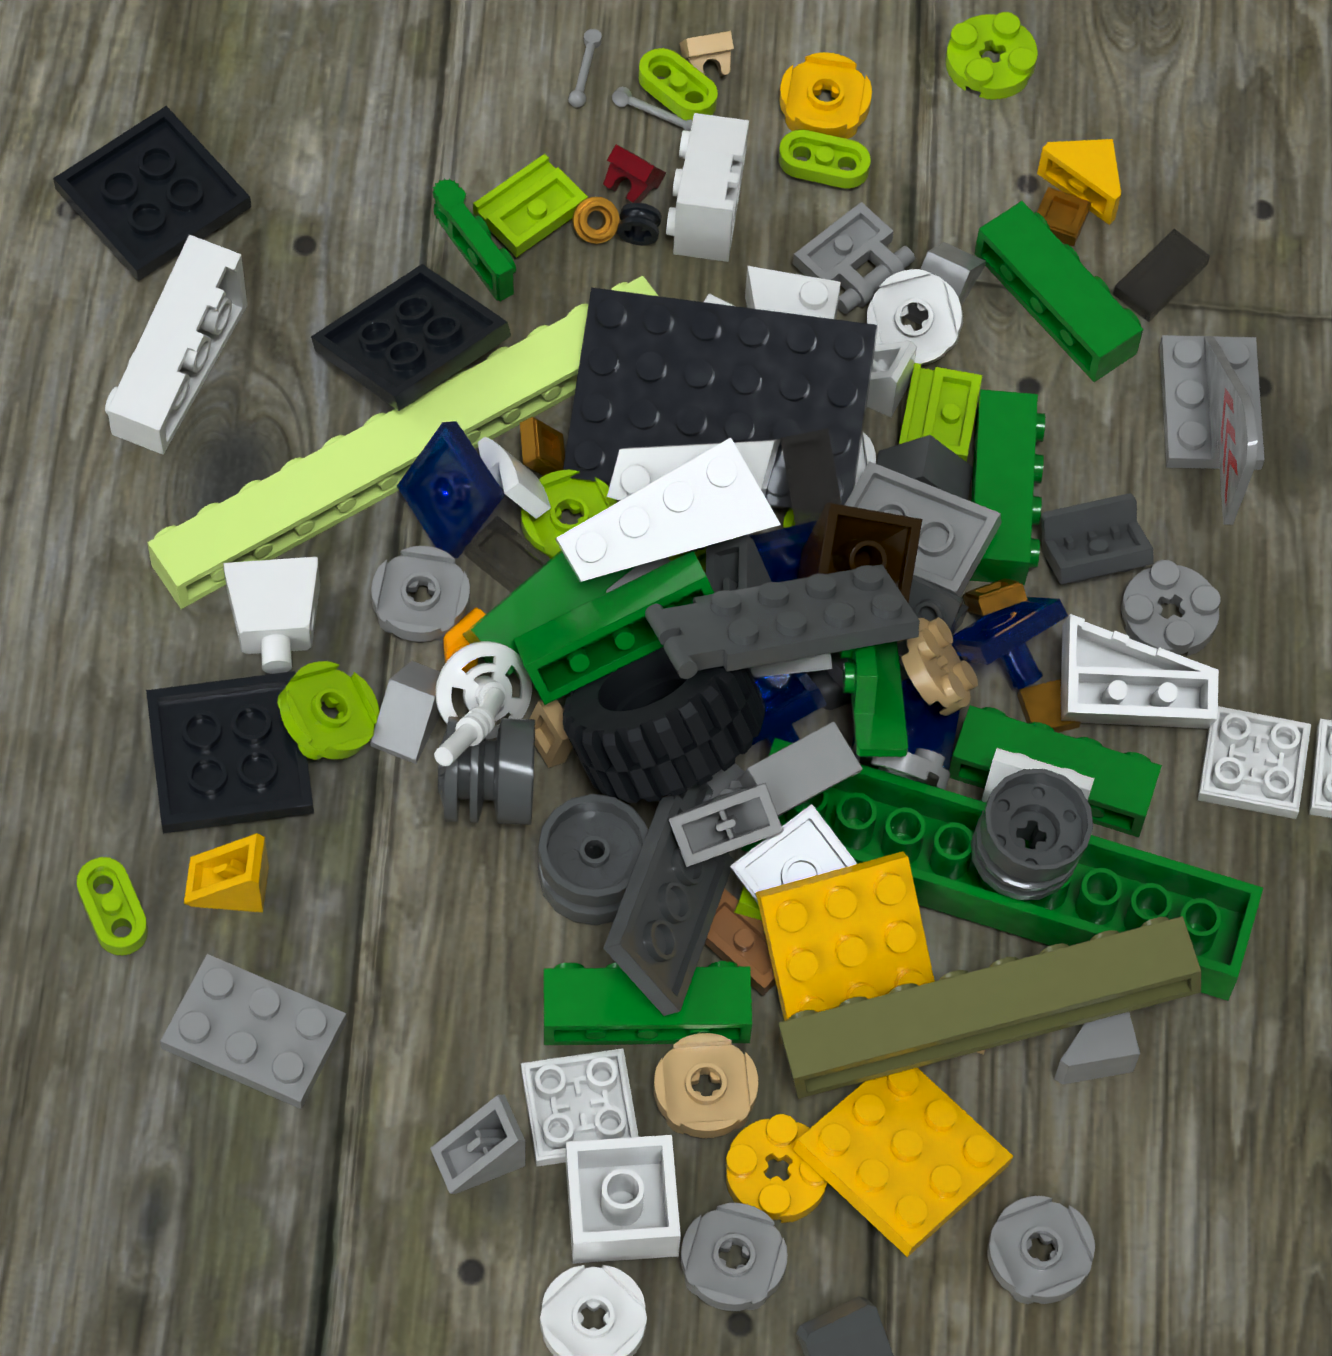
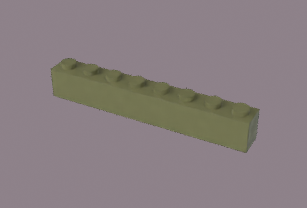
M1183 916L1174 919L1157 917L1146 921L1140 928L1121 933L1115 930L1098 933L1087 942L1071 946L1063 943L1054 944L1043 949L1040 954L1022 959L1017 957L1001 958L993 962L990 967L973 972L966 970L952 971L943 975L939 981L920 986L914 983L899 985L893 988L889 994L870 999L866 997H853L843 1001L839 1007L821 1012L815 1010L800 1011L793 1014L787 1021L779 1022L778 1024L797 1097L800 1099L1201 993V969Z

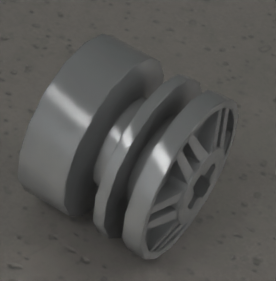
M448 717L447 729L440 746L456 731V724L462 717ZM502 718L496 740H486L485 737L478 745L469 746L449 766L438 764V794L444 807L445 822H458L461 799L470 800V823H478L484 800L494 801L498 824L531 825L535 719Z
M1023 769L1005 777L991 792L971 840L973 863L982 880L999 894L1016 900H1040L1058 892L1071 878L1078 861L1088 846L1093 830L1091 807L1082 790L1066 776L1047 769ZM1024 839H1026V840L1029 841V844H1028V845H1029V848H1030V849L1025 848V840H1024Z

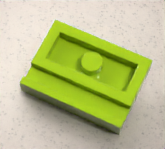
M543 154L473 203V214L475 216L480 215L487 223L489 230L517 258L571 220L577 205L588 198V196L559 167L555 168L549 162V157Z
M914 363L899 444L931 435L967 462L982 375L940 367L930 370L921 368V364Z

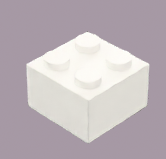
M672 1135L566 1142V1177L573 1264L679 1257L681 1235Z

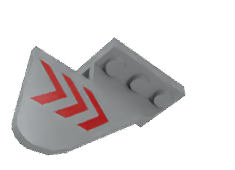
M1162 335L1160 362L1166 468L1220 469L1223 525H1233L1253 471L1261 470L1264 463L1256 337Z

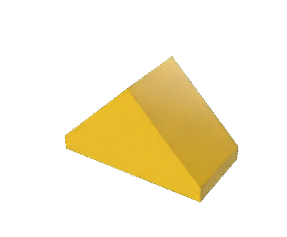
M1113 139L1047 142L1042 148L1037 174L1060 191L1092 202L1090 212L1110 225L1116 218L1121 197Z
M256 833L190 857L184 904L200 908L263 912L269 870L265 837Z

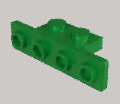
M897 641L840 651V658H848V662L843 664V692L851 693L856 754L858 756L875 757L906 756L908 753V739Z

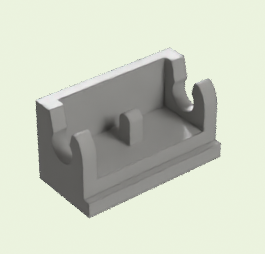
M833 721L748 767L740 779V783L743 788L766 783L778 817H780L785 812L849 777L857 775L863 768Z

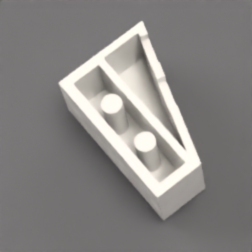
M694 113L691 131H682L679 158H684L685 161L683 169L676 168L673 196L677 197L676 208H669L666 235L674 236V255L729 262L747 150L749 120Z
M747 266L746 306L752 309L836 319L841 282Z
M781 439L734 442L765 496ZM720 443L619 449L607 497L621 501Z
M1070 614L1062 625L1061 721L1208 729L1218 719L1219 670L1165 649H1156L1129 639L1128 635L1117 631H1108L1085 622L1083 618Z

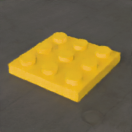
M903 851L756 892L784 1021H787L793 1014L800 1011L815 1010L821 1012L839 1007L843 1001L853 997H866L870 999L889 994L893 988L899 985L914 983L920 986L935 982L909 857Z
M918 1068L865 1081L800 1136L793 1148L807 1164L906 1257L911 1255L1001 1174L1014 1157Z

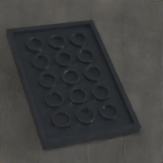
M591 287L563 470L580 471V473L570 477L572 479L596 482V477L610 485L619 449L722 443L729 438H732L733 442L781 439L765 495L770 507L821 514L826 503L845 505L855 487L878 326L875 324Z

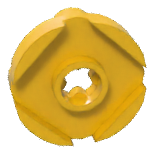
M828 52L808 55L805 57V62L798 64L794 69L793 65L790 66L783 75L779 98L780 108L785 115L787 127L792 131L809 130L845 139L853 137L857 133L858 127L866 120L870 110L872 86L867 75L864 78L862 73L856 70L857 64L850 58ZM822 90H830L831 97L836 99L826 102L817 99L815 96L821 95Z
M778 1114L770 1119H762L745 1127L733 1140L726 1157V1184L733 1201L754 1206L767 1213L772 1220H781V1223L794 1222L810 1214L822 1201L828 1183L793 1150L797 1139L810 1128L796 1122L791 1116L785 1114ZM773 1159L778 1162L782 1160L789 1164L787 1168L789 1178L783 1181L778 1176L771 1179L766 1177L765 1173L769 1168L767 1162Z

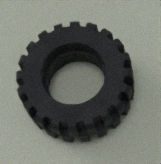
M664 647L572 691L564 705L563 727L588 778L596 789L607 796L615 797L625 802L637 803L640 799L652 802L661 800L662 796L672 794L677 796L685 793L687 788L698 783L701 786L712 780V775L720 770L726 771L735 764V758L739 754H745L751 748L753 738L759 736L765 715V702L749 668L727 672L724 666L698 670L693 677L683 679L677 673Z

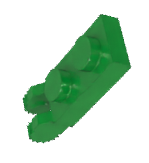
M445 178L442 181L439 180L438 183H435V187H433V198H435L436 202L434 204V215L439 220V224L496 301H502L514 294L513 274L516 273V265L513 258L505 248L498 249L492 241L490 230L484 219L480 215L474 217L466 207V193L462 187H459V183H455V180L452 181L450 178L449 180Z

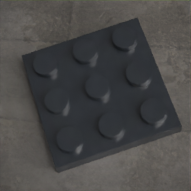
M167 106L53 178L55 189L138 281L178 256L189 234L203 239L251 208V198Z
M421 264L312 335L311 339L317 353L400 411L511 337V333L506 320Z
M295 671L146 690L163 834L314 814L307 757L301 753L298 743L285 728L277 703L279 694L296 674Z

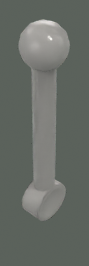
M589 29L584 33L586 49L575 90L568 97L569 103L575 108L582 107L586 102L584 89L594 50L602 42V34L597 29Z
M619 87L612 94L613 102L619 107H625L628 104L680 126L683 130L691 131L693 120H683L675 114L635 98L626 87Z

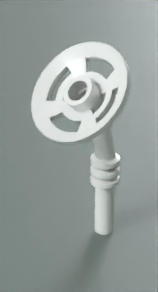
M475 642L459 649L444 664L437 679L435 692L437 708L442 719L448 724L449 716L458 717L452 704V687L463 689V700L469 712L457 722L456 731L435 751L436 761L442 766H449L469 746L478 745L485 737L486 740L497 738L500 724L495 726V721L503 718L507 713L510 714L508 717L510 719L523 718L531 700L532 680L523 665L521 657L514 650L497 642ZM494 656L493 663L476 665L467 673L461 670L465 665L477 658ZM511 665L516 670L520 680V698L512 697V686L505 675ZM485 672H492L491 677L479 675Z

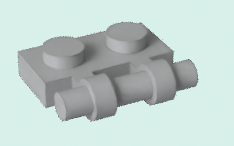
M860 202L795 252L793 265L805 276L841 282V286L846 291L839 296L838 309L842 313L847 314L856 306L864 307L872 301L874 292L880 288L879 286L891 275L904 271L907 266L915 261V256L907 246L901 247L893 254L886 246L892 242L894 231L865 204ZM870 260L876 268L862 277L856 269Z

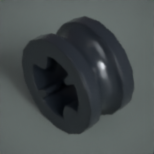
M636 202L624 205L620 212L621 221L618 224L617 234L625 242L633 245L643 246L655 243L659 236L658 227L661 224L662 215L658 209L646 203Z

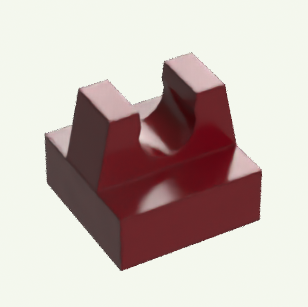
M616 144L607 159L610 165L603 185L616 192L620 183L625 179H629L631 181V189L626 199L633 203H641L653 187L658 189L666 172Z

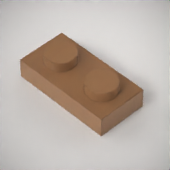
M724 888L705 945L723 961L734 962L738 966H750L751 986L764 996L776 984L763 923L761 920L734 913L738 900Z

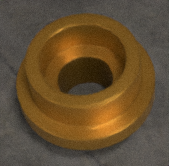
M589 197L577 205L573 213L572 222L575 232L581 239L589 243L599 244L610 240L615 235L620 218L617 208L611 201L603 197ZM593 211L600 212L603 217V223L597 229H592L587 222L589 214Z

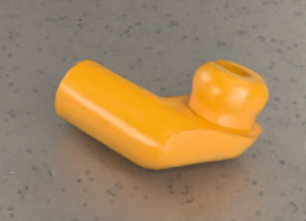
M475 607L444 635L445 663L455 652L470 644L462 634L486 615L481 609ZM477 658L469 662L461 670L467 673L471 668L478 665L479 659Z

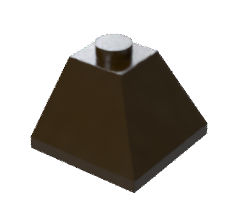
M826 503L802 549L797 579L807 578L814 574H830L853 570L866 565H883L909 603L923 519Z

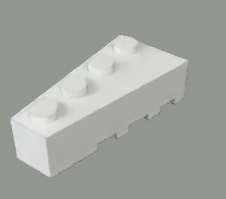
M189 234L141 339L129 360L120 384L112 389L106 401L105 412L109 417L112 435L164 455L247 307L241 254Z
M729 438L558 536L555 540L579 582L781 524L732 438Z

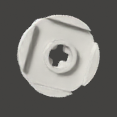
M910 269L891 275L879 286L880 288L874 294L867 310V324L878 326L876 345L912 340L917 346L914 363L927 365L944 357L957 344L963 325L962 306L954 289L939 276L920 269ZM911 305H917L920 312L928 311V319L922 322V329L914 331L911 325H903L902 317L909 315L908 307Z
M585 1265L566 1270L550 1284L543 1298L540 1327L547 1348L553 1356H633L643 1342L647 1325L643 1294L631 1277L615 1267L602 1265V1268H585ZM586 1307L592 1312L597 1311L599 1308L606 1311L603 1317L605 1326L599 1330L594 1327L586 1329L582 1326L584 1317L581 1311Z

